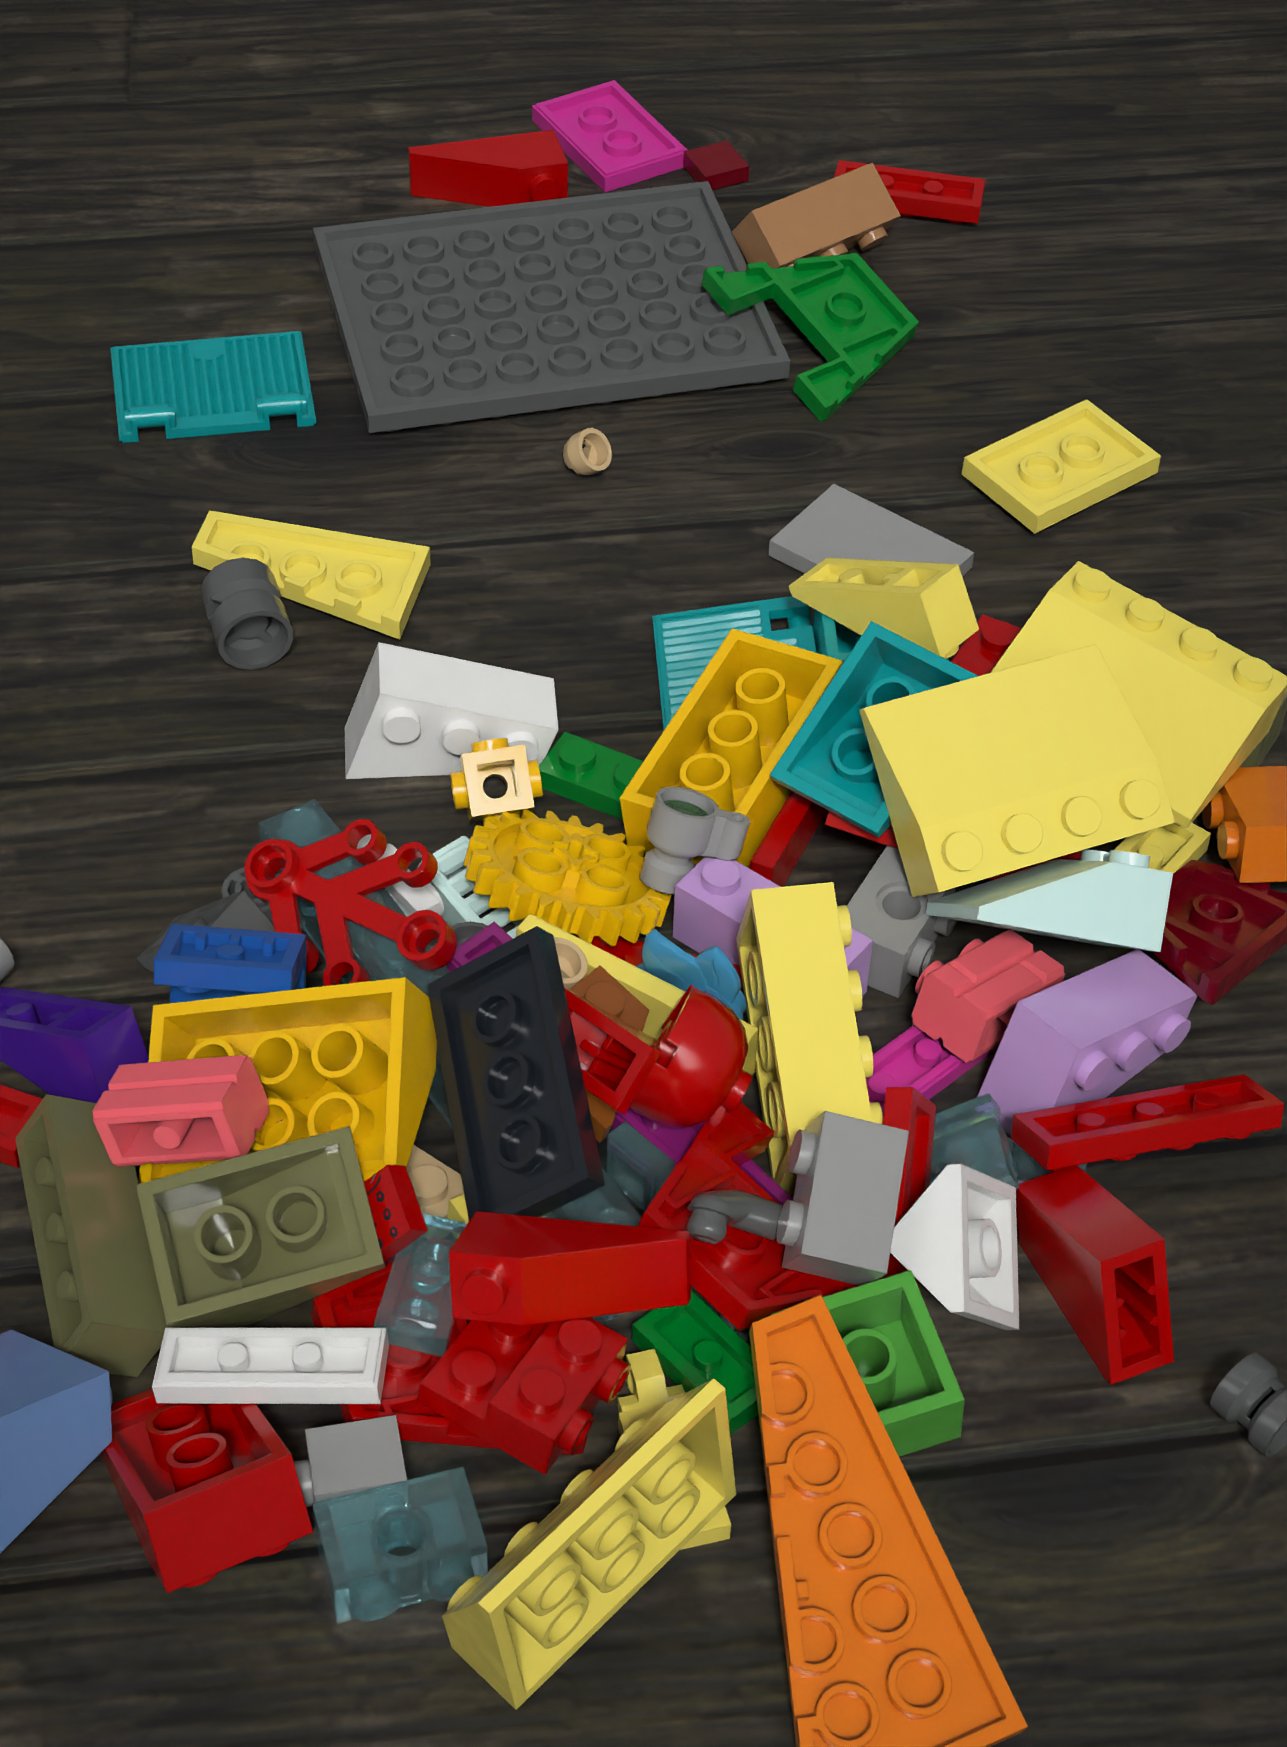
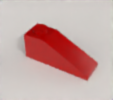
M554 130L408 147L409 191L411 196L486 207L568 198V161Z
M476 1211L449 1250L452 1316L457 1319L532 1325L688 1305L691 1299L690 1231Z

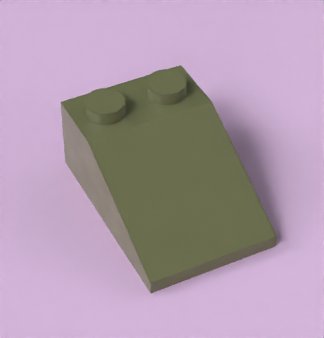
M349 1126L136 1185L166 1324L169 1328H240L254 1324L385 1268Z

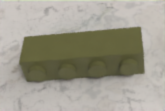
M46 1094L15 1140L54 1348L109 1371V1374L138 1377L158 1350L161 1349L165 1328L169 1327L166 1324L136 1185L139 1183L135 1166L117 1167L112 1165L93 1122L92 1110L97 1103Z

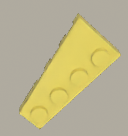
M210 510L192 545L194 565L212 570L215 566L231 559L242 557L257 559L266 564L274 574L282 597L399 640L431 565L430 547Z

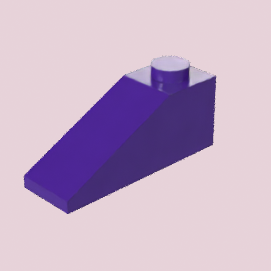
M0 987V1060L49 1095L97 1103L103 1092L109 1091L108 1084L119 1065L148 1063L149 1057L132 1006Z

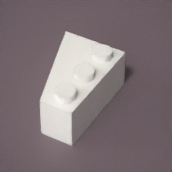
M378 642L344 728L346 779L450 775L451 772L461 771L459 763L461 755L472 753V743L499 738H508L509 747L525 745L527 761L537 760L539 765L546 757L558 732L554 678Z

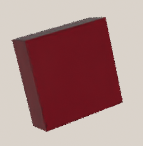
M728 141L684 151L683 167L696 182L708 181L712 190L749 181L750 166Z

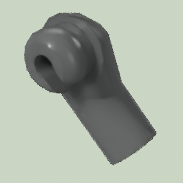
M735 1189L700 1192L693 1197L688 1206V1210L692 1212V1215L688 1220L686 1228L687 1231H690L692 1238L710 1244H716L725 1238L727 1232L726 1225L774 1241L783 1205Z

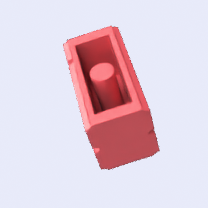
M1012 929L1004 931L986 942L978 938L974 939L966 945L959 957L946 964L938 960L934 961L922 972L915 986V992L918 994L911 1015L913 1017V1024L935 1041L939 1038L943 1039V1046L965 1063L973 1061L1000 1044L1019 1000L1063 982L1065 977L1064 966L1042 950L1035 953L1033 951V944Z
M237 1055L119 1065L108 1084L109 1091L103 1092L92 1110L93 1122L112 1165L122 1167L144 1165L145 1162L167 1164L227 1160L246 1155L256 1138L255 1131L260 1130L269 1113V1101L251 1057Z

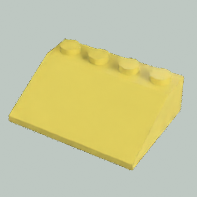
M1078 561L1048 591L991 673L1097 644L1158 760L1174 820L1188 828L1268 734L1287 692V676L1272 668L1265 661L1252 657L1217 638L1211 631L1190 623L1163 608L1158 602L1145 598L1112 580L1104 572L1093 569Z
M1097 644L859 709L912 897L942 892L1175 823L1158 760Z
M713 1378L667 1402L649 1420L641 1418L632 1423L619 1438L615 1452L595 1471L588 1469L577 1475L563 1492L560 1504L539 1524L531 1522L521 1528L507 1545L504 1557L483 1577L477 1575L468 1579L453 1594L447 1607L448 1611L442 1615L451 1647L516 1710L736 1495L725 1388Z

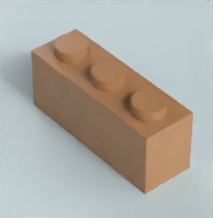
M872 162L752 210L732 231V234L748 263L766 262L771 268L794 266L795 259L848 254V249L858 245L861 251L871 249L888 238L885 230L901 215Z

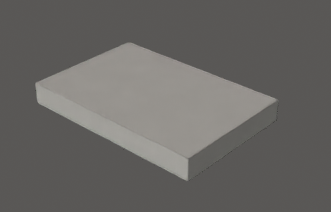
M833 484L770 539L768 555L804 574L825 558L958 564L963 577L972 568L974 552Z

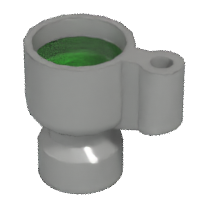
M683 787L660 789L656 793L647 824V837L653 844L654 849L649 850L645 855L640 872L641 880L654 890L675 894V885L695 867L691 860L692 857L707 856L716 857L721 860L738 858L741 854L750 819L738 812H728L719 809L712 799L695 790Z

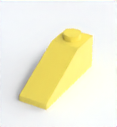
M825 558L789 585L792 597L861 636L872 621L944 659L956 654L959 650V645L979 630L958 564Z

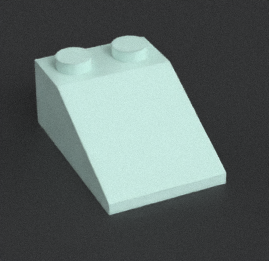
M1084 849L1082 850L1080 860L1055 859L929 901L927 903L926 915L1101 946L1161 952L1173 873L1150 869V856L1117 850H1111L1109 853Z

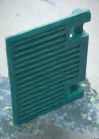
M301 331L110 347L119 441H122V443L139 442L138 428L165 426L166 439L270 430L269 417L296 415L297 427L314 426L316 424Z
M789 596L652 616L663 728L665 730L732 628L817 653L809 606ZM787 617L789 629L771 631L770 620Z

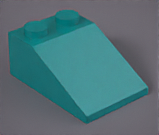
M871 621L770 773L771 780L879 838L892 823L859 709L978 677V675Z

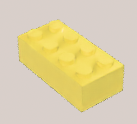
M833 882L751 890L736 937L743 990L747 1003L748 1023L758 1029L755 1069L763 1122L774 1131V1135L767 1146L771 1176L789 1195L795 1192L797 1174L789 1172V1155L794 1137L799 1129L805 1130V1127L824 1111L883 1125L881 1106L879 1102H869L866 1078L873 1075L871 1042L867 1035H858L855 1012L862 1009L861 980L857 970H848L844 947L851 945L852 929L850 914L846 905L837 906Z

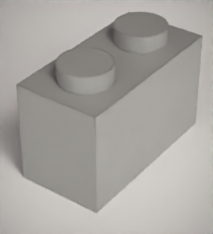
M828 1111L820 1114L805 1127V1130L799 1129L791 1146L788 1164L789 1172L797 1174L793 1201L786 1200L783 1205L776 1235L777 1243L785 1245L782 1268L859 1286L874 1282L887 1274L909 1131Z

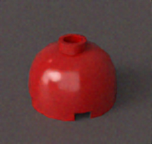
M690 985L661 1027L663 1031L658 1038L661 1054L629 1107L645 1119L665 1127L689 1128L707 1122L721 1106L731 1112L734 1111L753 1078V1075L743 1070L749 1045L745 1027L735 1012L717 997Z

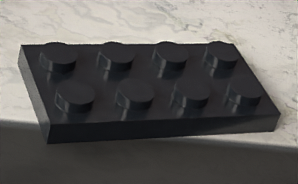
M536 926L427 984L469 1221L476 1211L540 1217L605 1186L554 935Z

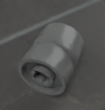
M243 557L227 560L215 566L205 576L200 590L202 603L208 621L211 623L212 633L221 657L226 663L236 668L248 670L267 667L280 660L289 651L293 642V627L287 610L280 600L281 594L270 568L257 559Z

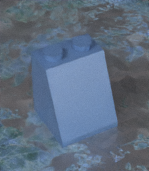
M12 1329L0 1334V1553L112 1442V1390L110 1387L109 1371Z

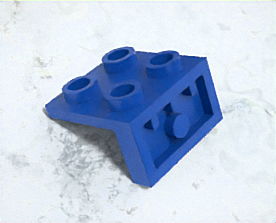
M171 924L154 958V984L170 986V1003L306 988V934Z

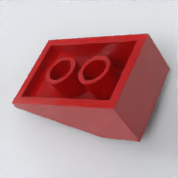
M149 1389L111 1405L112 1442L100 1454L144 1554L166 1593L182 1587L202 1585L213 1579L220 1571L254 1557L274 1555L284 1550L290 1542L313 1533L292 1454L256 1404L156 1403L153 1389Z

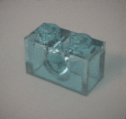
M464 1467L312 1504L316 1544L337 1623L353 1619L362 1621L379 1620L391 1615L400 1607L431 1599L442 1602L450 1601L457 1589L468 1579L477 1575L483 1577L488 1573L487 1543ZM402 1546L412 1547L417 1550L406 1556H395L388 1553L390 1550Z

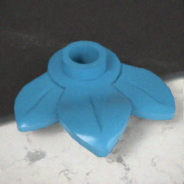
M652 929L647 934L642 950L644 963H639L636 967L683 991H686L690 985L703 992L706 991L721 1000L735 1012L739 1019L743 1020V1013L746 1010L747 1003L744 994L740 990L741 981L739 975L718 946L703 950L696 958L683 951L656 929Z

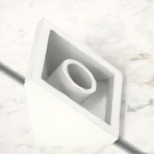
M963 1164L947 1165L894 1227L890 1253L908 1271L911 1270L913 1276L951 1313L1000 1329L1019 1330L1016 1187Z

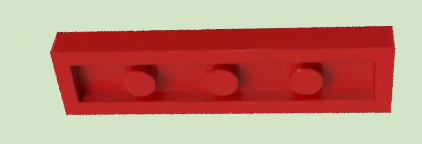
M1242 1074L1014 1114L1011 1140L1037 1161L1040 1166L1046 1170L1057 1171L1069 1166H1078L1107 1159L1118 1161L1130 1160L1139 1153L1167 1148L1185 1150L1193 1147L1195 1143L1215 1139H1244L1253 1132L1280 1128L1284 1102L1247 1075Z

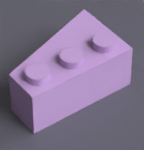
M1136 949L1019 1000L974 1105L1011 1135L1014 1114L1105 1099L1163 1053H1169L1180 1045L1190 1030L1191 1022L1187 1017L1198 995L1141 950Z

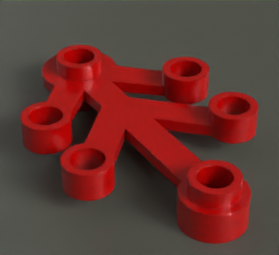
M358 819L350 823L343 832L302 848L289 840L268 839L260 842L250 851L246 858L244 866L246 882L250 891L258 899L270 904L275 932L303 934L297 896L315 904L327 964L323 974L325 986L339 985L342 976L349 971H354L352 980L349 983L370 981L368 971L354 958L347 920L395 942L399 952L416 968L426 971L440 969L453 959L457 946V937L454 929L438 913L431 910H420L406 917L363 897L401 881L413 888H420L429 884L437 873L438 862L435 856L423 844L418 842L406 843L394 855L378 860L386 850V836L372 821ZM371 834L369 843L363 848L357 849L359 841L364 836ZM349 856L360 864H368L329 880L313 873ZM422 857L421 865L413 872H407L410 863ZM284 868L281 874L274 878L276 873L280 869ZM306 937L307 975L316 967L319 960V951L317 946ZM439 938L436 945L428 952H425L428 943L433 939Z

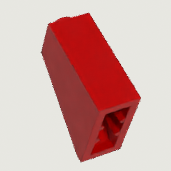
M1077 1165L1065 1167L1014 1185L1016 1187V1211L1020 1246L1103 1378L1113 1385L1174 1362L1165 1239Z

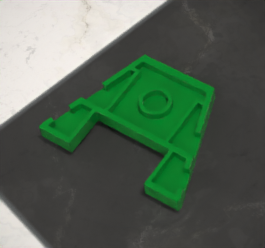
M858 253L795 259L794 266L771 268L766 262L747 263L746 271L724 273L723 266H714L705 269L701 285L727 315L765 300L773 299L828 361L825 364L798 374L793 387V391L820 422L827 420L914 337L919 324L914 315Z

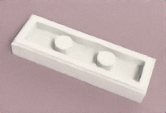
M165 1328L152 1384L156 1403L380 1404L389 1351L387 1329Z

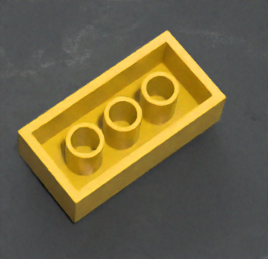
M732 628L620 796L627 846L642 845L646 848L644 853L654 849L653 844L647 837V824L656 793L666 787H683L706 795L718 805L719 809L728 812H738L750 819L741 854L738 858L734 859L750 869V860L792 792L790 789L771 780L770 773L842 666L843 660ZM706 856L692 857L691 860L696 866Z

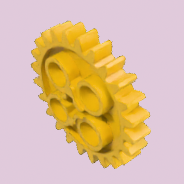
M528 809L523 810L521 819L509 812H502L500 820L487 817L484 826H475L463 865L467 867L465 878L475 881L473 892L475 894L490 895L488 902L490 908H509L508 919L511 921L524 919L531 914L568 933L577 934L580 939L590 944L594 936H599L611 946H616L619 936L632 943H636L640 933L647 936L652 929H655V926H662L672 895L654 890L641 880L640 872L646 849L644 846H627L624 844L625 834L619 833L609 836L602 833L603 824L596 823L591 827L581 825L578 816L572 815L568 822L561 821L552 811H547L545 818H538Z

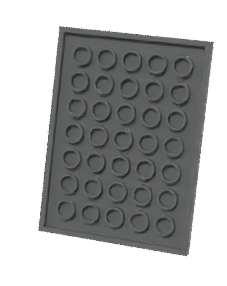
M708 181L313 228L314 247L369 433L395 432L413 427L436 424L448 425L466 420L489 417L501 418L519 413L542 410L554 411L572 406L595 403L607 404L618 400L659 397L671 393L712 390L716 387L746 383L758 384L769 380L789 378L790 359L764 302L727 315L701 285L704 271L709 267L723 266L724 273L746 271L747 267Z

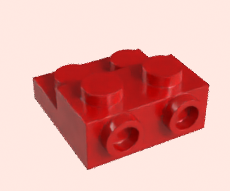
M590 1317L532 1325L470 1320L420 1383L417 1401L546 1475L563 1451L574 1455L581 1447L594 1422L595 1415L591 1412L598 1402L602 1400L607 1404H611L621 1391L631 1369V1364L623 1360L628 1338Z

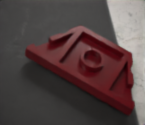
M1191 860L1173 873L1161 952H1152L1203 1001L1213 1005L1287 943V893L1269 890L1271 882L1239 883L1233 870L1221 865Z

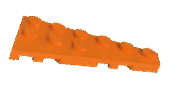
M822 1295L752 1323L749 1334L796 1747H991L1022 1733L1028 1725Z

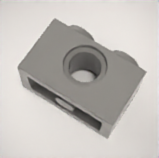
M886 846L847 907L850 914L851 928L873 940L867 986L899 998L912 976L919 978L922 972L930 965L935 951V940L938 935L948 936L957 920L926 915L927 903L955 893L956 887L938 893L912 897L900 851L890 846Z

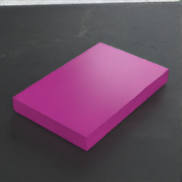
M614 80L532 105V121L542 131L554 130L563 152L605 193L684 168L683 157L684 151H687V149Z

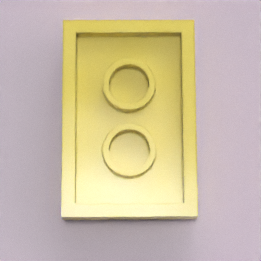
M1086 399L964 457L962 475L1035 534L1158 473L1161 455Z

